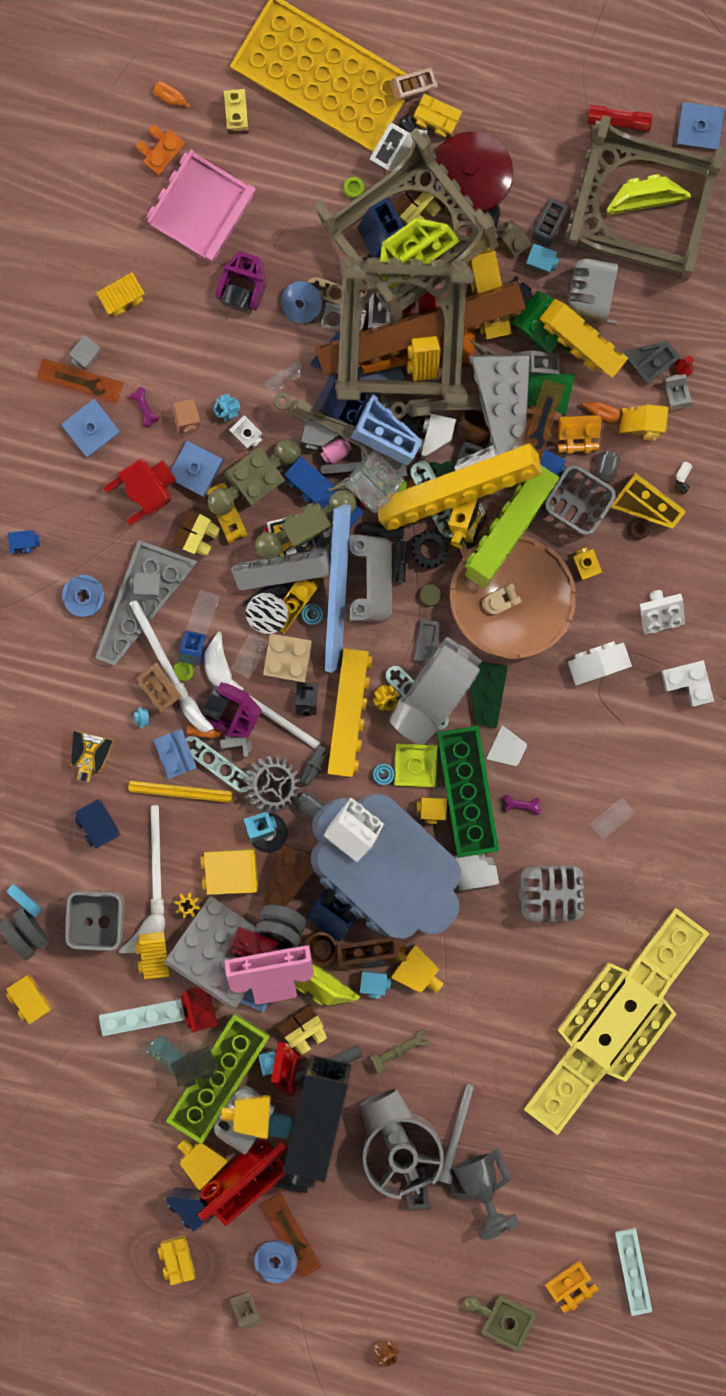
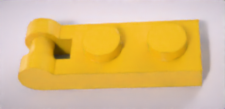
M225 482L210 488L207 492L208 497L216 489L223 488L227 490ZM235 504L228 514L216 515L229 544L235 542L234 540L237 538L248 536ZM236 524L238 529L231 532L229 526Z

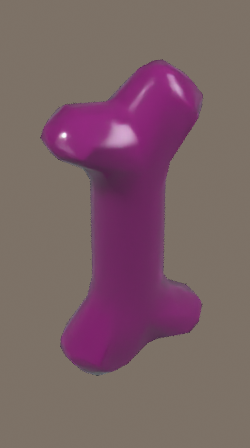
M139 387L136 393L130 394L129 398L138 402L144 415L143 426L149 428L152 422L158 421L160 417L151 412L145 400L146 390Z
M505 795L502 798L505 803L503 808L505 813L513 808L530 810L535 815L541 813L539 807L541 800L539 797L531 802L514 800L509 795Z

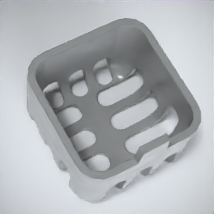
M581 259L577 262L573 270L567 306L586 322L602 325L617 324V321L608 319L618 264L593 259ZM576 281H584L585 283H584V284H578V283H575V282H576ZM574 293H577V294H583V295L579 297V296H574L573 294H574Z
M576 465L570 466L564 471L545 501L544 510L549 516L569 529L575 530L579 535L588 536L597 529L614 502L615 491L610 485ZM579 473L584 476L576 491L570 493L568 486L575 475ZM565 476L570 478L569 484L562 482ZM586 481L594 482L595 484L587 497L583 500L580 499L578 494ZM599 485L604 487L606 490L596 506H591L589 500ZM559 486L563 488L561 495L555 493ZM552 497L557 501L554 506L549 504ZM561 499H565L567 505L562 513L558 515L553 512ZM601 500L609 502L605 508L600 507L599 502ZM576 506L577 513L572 521L569 522L564 519L569 508ZM595 510L602 512L598 519L593 517ZM585 512L588 514V519L580 529L574 524L580 514ZM588 521L595 523L591 530L586 527Z
M570 865L529 866L523 869L520 877L521 888H518V897L521 900V911L524 918L539 923L542 921L563 922L581 919L585 911L583 908V902L585 901L583 896V872L581 869ZM566 869H570L572 872L573 889L571 890L567 888ZM541 870H548L550 887L547 891L542 888ZM553 870L561 871L562 888L560 890L555 889ZM528 878L539 879L540 885L538 887L528 886ZM528 891H538L541 896L537 900L529 899ZM572 898L573 912L568 916V900ZM557 899H561L563 903V916L555 917V902ZM544 900L550 901V917H543ZM528 904H539L541 910L539 912H529Z
M248 1086L238 1087L225 1108H235L233 1103L235 1104L236 1098L263 1095ZM270 1100L269 1118H270L271 1114L273 1113V1111H274V1109H275V1106H276V1104H275L274 1102H272L271 1100ZM221 1113L214 1126L216 1136L245 1155L257 1137L233 1131L234 1121H221Z

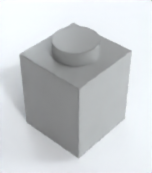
M84 335L69 353L70 357L73 358L70 362L79 369L82 366L88 369L102 352V349Z
M135 573L134 577L130 579V590H134L133 594L160 596L161 574Z

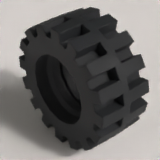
M424 531L413 540L411 553L418 565L431 569L445 562L448 557L449 546L442 534L437 531ZM426 541L436 542L439 547L438 555L434 558L424 557L421 552L422 544Z

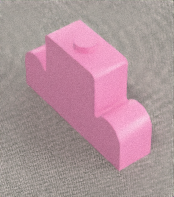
M309 945L225 960L226 976L230 990L235 993H243L251 988L255 1004L296 998L295 980L305 982L314 975Z

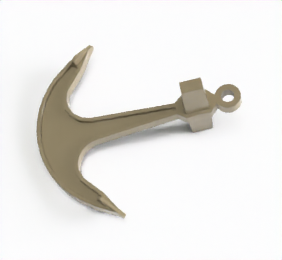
M471 339L470 342L481 356H499L491 349ZM480 393L468 395L467 403H446L444 399L430 402L425 398L408 400L406 404L395 401L391 403L389 410L395 418L400 419L406 413L410 417L427 416L431 414V411L482 409L479 398ZM400 406L401 412L395 413V407ZM489 441L486 448L493 446L491 441Z
M278 393L274 397L273 404L278 410L288 409L291 416L302 421L312 420L359 446L366 456V461H369L366 462L364 468L375 478L383 473L393 461V458L351 438L356 428L355 426L315 412L311 404L300 399L291 401L286 393ZM379 393L381 404L386 409H389L391 403L394 402L391 394ZM284 398L286 403L284 405L279 404L278 399ZM395 407L394 411L398 414V408ZM376 463L378 466L373 469L372 466ZM358 472L357 474L360 478L353 474L330 488L329 491L350 489L364 485V481L367 483L369 481Z

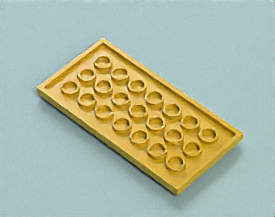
M269 0L230 65V68L371 152H374L390 122L393 123L406 99L395 101L389 81L407 73L284 0ZM407 80L408 88L412 90L409 80Z

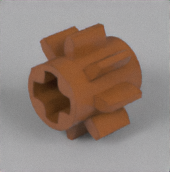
M383 1340L375 1345V1354L372 1357L380 1367L383 1365L390 1367L396 1363L398 1359L396 1354L400 1351L392 1341L387 1342Z

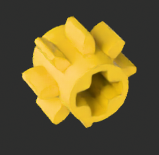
M383 685L374 692L376 698L373 699V702L381 711L384 709L389 711L396 707L398 703L396 698H399L400 694L392 685Z
M192 892L188 894V897H184L181 893L180 898L182 900L174 902L179 905L176 913L183 912V918L189 913L194 917L195 913L193 910L200 909L196 905L199 898L193 899L191 897ZM187 900H190V904L193 905V908H189L188 911H186L185 906H183L182 903H185Z

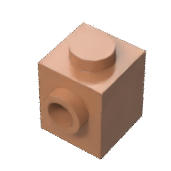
M194 399L173 403L172 412L178 434H192L199 430L200 419Z

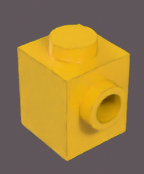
M585 547L575 551L576 556L572 558L581 581L602 573L593 549L588 551V548Z
M421 797V802H417V814H421L420 818L425 819V823L437 824V820H446L447 799Z

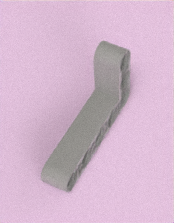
M333 529L319 535L311 551L278 556L273 559L248 561L233 566L231 571L238 589L246 590L318 578L330 574Z

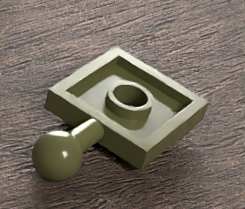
M500 1294L492 1310L481 1305L475 1296H468L463 1302V1307L467 1312L474 1313L477 1311L488 1317L481 1330V1334L517 1352L520 1351L538 1315L536 1312ZM506 1318L515 1320L513 1328L508 1329L504 1327L503 1322Z

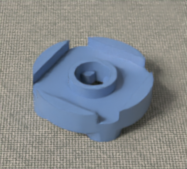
M79 575L73 577L65 584L62 599L70 613L79 617H88L96 614L101 609L105 600L103 586L97 579L89 575ZM83 590H87V595H89V599H85L84 602H81V598L78 597V593H82Z
M270 1240L265 1242L256 1252L254 1264L257 1272H260L266 1281L281 1283L288 1279L296 1270L297 1256L291 1244L281 1240ZM278 1257L281 1263L275 1266L271 1259Z

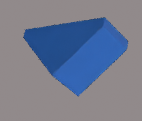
M185 631L179 650V662L200 666L206 634Z

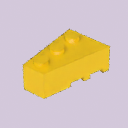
M647 404L637 406L636 410H634V407H629V409L621 408L618 433L644 436L643 440L656 441V439L666 433L669 407Z
M636 472L610 506V508L672 529L686 513L685 509Z

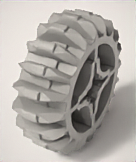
M266 756L265 761L261 758L258 759L259 766L255 763L251 764L254 771H246L248 775H251L250 778H244L245 782H249V786H245L244 790H250L246 798L254 797L251 805L258 803V810L264 808L265 812L269 813L272 808V811L277 813L279 808L286 810L285 803L289 806L293 804L290 797L297 799V795L293 792L300 791V787H295V783H299L300 779H294L298 772H290L293 765L288 764L286 766V759H282L279 762V757L274 756L272 761L270 756ZM276 767L284 775L275 777L272 772H269L268 768ZM263 772V782L257 788L258 777ZM270 780L277 781L275 782L276 784L273 785L275 787L274 789L267 788L269 787L268 783H270ZM287 781L286 791L281 797V786ZM269 792L276 801L268 802L260 794Z

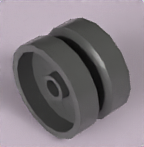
M264 906L259 917L260 922L256 925L254 933L277 941L275 951L298 947L300 935H302L306 926L305 918L296 911L284 906Z
M21 907L13 913L15 922L8 918L0 923V931L15 952L23 960L27 961L35 955L33 945L38 949H43L50 943V940L34 917L24 907Z

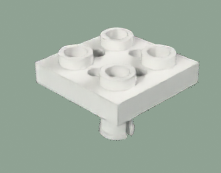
M655 590L650 594L652 601L640 604L644 634L657 633L664 629L676 628L685 624L684 604L681 593L664 598L661 590Z

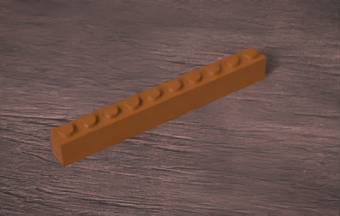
M517 281L466 297L464 329L469 328L472 330L482 326L481 323L487 321L490 323L498 322L502 319V316L508 314L510 316L521 314V310L526 309ZM441 306L359 332L358 367L361 366L360 363L365 361L369 363L376 362L381 359L380 356L386 354L394 356L401 353L402 349L411 346V339L437 336L438 341L441 340V336H444L445 327ZM340 339L315 347L324 375L333 376L338 374Z

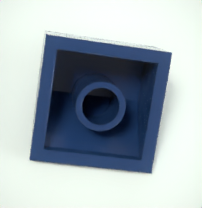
M326 888L305 918L340 942L357 917L350 911L352 907L349 904H343L335 897L336 892L333 889L328 890Z

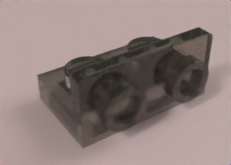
M210 1046L170 1063L178 1082L176 1083L177 1086H184L185 1089L195 1085L196 1079L203 1077L204 1080L216 1076L214 1071L219 1070Z

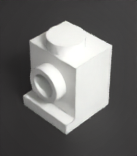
M245 415L230 429V432L247 449L251 446L253 448L257 447L263 440L261 438L263 433ZM247 429L252 432L249 437H245L243 434Z

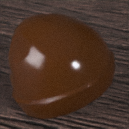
M466 410L458 415L456 430L463 441L475 445L488 438L490 430L486 425L483 413Z
M317 931L308 934L304 939L303 946L309 945L312 964L326 966L331 964L337 957L338 944L329 933Z

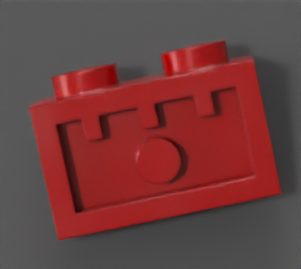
M200 987L184 990L180 999L182 1007L187 1008L188 1016H185L187 1028H191L194 1033L198 1030L218 1026L211 995Z

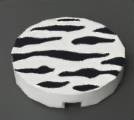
M261 593L254 596L246 608V619L250 626L264 634L278 632L284 627L288 618V608L284 601L271 593Z

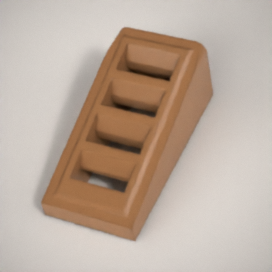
M431 67L398 76L389 81L395 101L403 100L438 87ZM424 74H425L426 79H427V82H428V84H429V85H427V86L425 85V82H424V79H423V76H422V75H424ZM415 77L418 79L420 88L417 87ZM407 80H409L412 90H409Z

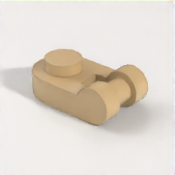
M513 582L484 597L482 606L486 613L491 615L498 614L522 602L520 596H517L514 591L515 586ZM505 593L509 598V600L506 602L502 597V595Z

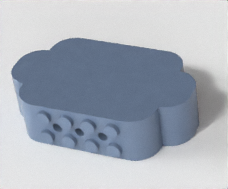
M384 794L363 796L356 801L384 824L372 847L358 862L324 836L331 822L350 798L331 800L317 812L313 819L312 830L319 842L311 853V866L314 872L321 878L319 882L328 890L333 889L336 892L335 897L341 903L349 904L352 907L350 911L356 917L364 918L367 921L365 925L371 931L380 933L385 937L398 939L410 937L415 932L438 934L446 930L456 919L459 913V900L453 890L461 878V869L458 861L393 799Z

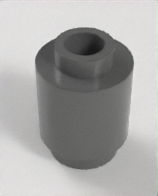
M605 450L604 454H599L596 469L598 479L613 482L614 477H617L620 457H616V452Z
M305 791L296 801L295 805L298 806V810L313 821L315 815L325 803L312 793L309 794Z

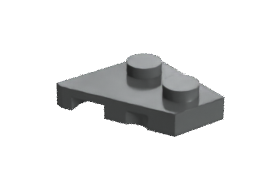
M668 341L622 352L628 357L627 361L647 385L680 358Z

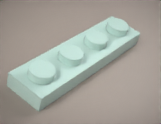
M181 999L101 1014L99 1015L102 1035L106 1036L185 1020V1013Z
M636 1228L616 1231L615 1236L631 1315L652 1312Z

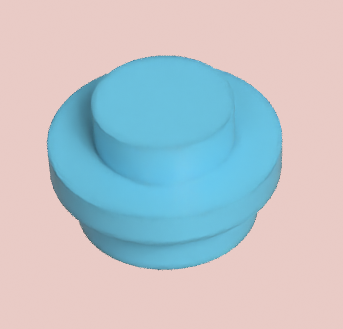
M141 707L137 708V712H134L135 725H139L140 729L149 725L148 711Z

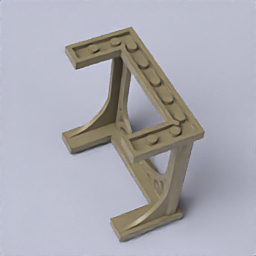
M603 115L601 121H596L590 141H593L594 144L592 149L587 150L585 161L588 162L587 170L582 169L579 181L583 182L581 190L577 189L574 202L578 203L576 210H571L568 222L571 223L567 227L563 242L567 243L565 249L572 251L575 248L680 275L679 279L687 281L695 269L699 251L696 250L715 179L722 168L726 148L718 146L713 156L708 157L636 138L614 128L610 124L611 117ZM617 150L621 151L620 154L626 153L625 158H619ZM604 151H609L613 154L615 161L612 165L605 163L602 154ZM646 160L706 176L685 257L625 241L608 229L601 217L598 199L601 185L612 170L629 161ZM598 161L600 165L605 168L603 174H599L597 172V170L600 171ZM592 187H596L597 192H593ZM588 206H593L594 212L584 216V213L589 211ZM587 219H597L598 225L594 229L587 230L584 228V222ZM600 229L604 230L605 236H602L600 234L596 236L594 234H596Z
M418 129L410 133L413 141L412 146L400 164L386 177L332 216L321 200L314 204L323 227L346 257H357L358 261L362 260L342 233L361 220L369 207L387 197L391 198L408 191L425 192L443 202L452 216L453 232L460 241L466 242L464 245L461 243L459 247L455 244L448 249L439 259L444 261V264H452V261H464L466 264L488 247L492 251L499 246L497 242L499 236L495 232L497 229L494 226L495 222L489 213L484 214L481 209H478L476 212L474 211L470 198L467 195L463 197L459 192L461 188L454 179L451 181L447 176L449 173L442 163L438 165L435 161L436 156L433 153L434 149L431 146L432 142L426 133L421 134ZM429 173L431 175V182L428 186L424 187L420 184V179L423 174ZM415 177L416 184L413 186L409 185L408 183L412 182ZM436 180H437V186H438V188L441 187V189H440L439 191H435V190L433 189V187H434V185H435V183H436ZM449 200L453 201L451 205L447 204ZM459 215H463L461 216L462 219L468 221L459 222L457 218ZM461 227H471L474 230L470 236H462L458 231ZM366 274L364 279L370 288L376 286L378 291L375 292V295L395 321L403 317L401 311L429 292L421 286L407 283L395 293H392L383 280L376 285V280L372 275ZM432 275L427 278L422 276L421 281L428 282ZM438 277L435 279L432 288L445 280V278Z
M345 257V260H340V270L342 273L338 379H335V390L338 399L360 400V392L437 394L442 395L446 403H467L468 395L461 383L466 288L468 283H474V273L469 265H466L464 261H452V264H444L442 260H431V263H422V260L410 259L409 263L401 262V259L395 258L388 259V262H380L379 258H367V261H358L357 257ZM377 273L381 276L388 275V279L383 281L386 286L394 283L416 284L429 291L437 299L444 314L445 324L442 382L357 380L360 317L366 302L378 291L376 286L370 288L363 283L366 274L372 275L375 278L376 285L381 282ZM403 274L408 276L406 280L401 278ZM432 275L428 282L421 281L422 276L427 278ZM438 277H444L446 279L444 287L434 290L432 288L434 280ZM359 286L367 292L364 297H360L361 291H359ZM449 290V294H446L447 300H443L441 294Z

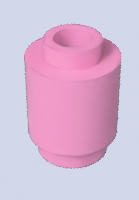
M337 437L321 447L323 452L320 454L326 464L329 462L335 464L348 456L349 452L353 449L346 439Z

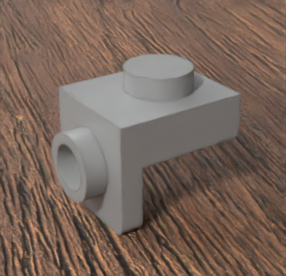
M686 374L673 375L666 378V393L671 410L692 406Z
M224 735L225 740H220L221 749L242 745L244 758L249 757V753L252 752L251 740H247L246 737L237 738V736L227 737Z

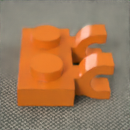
M153 124L149 129V133L159 140L158 144L151 150L140 140L135 147L146 157L143 163L160 176L186 142L170 129L165 134L159 127Z

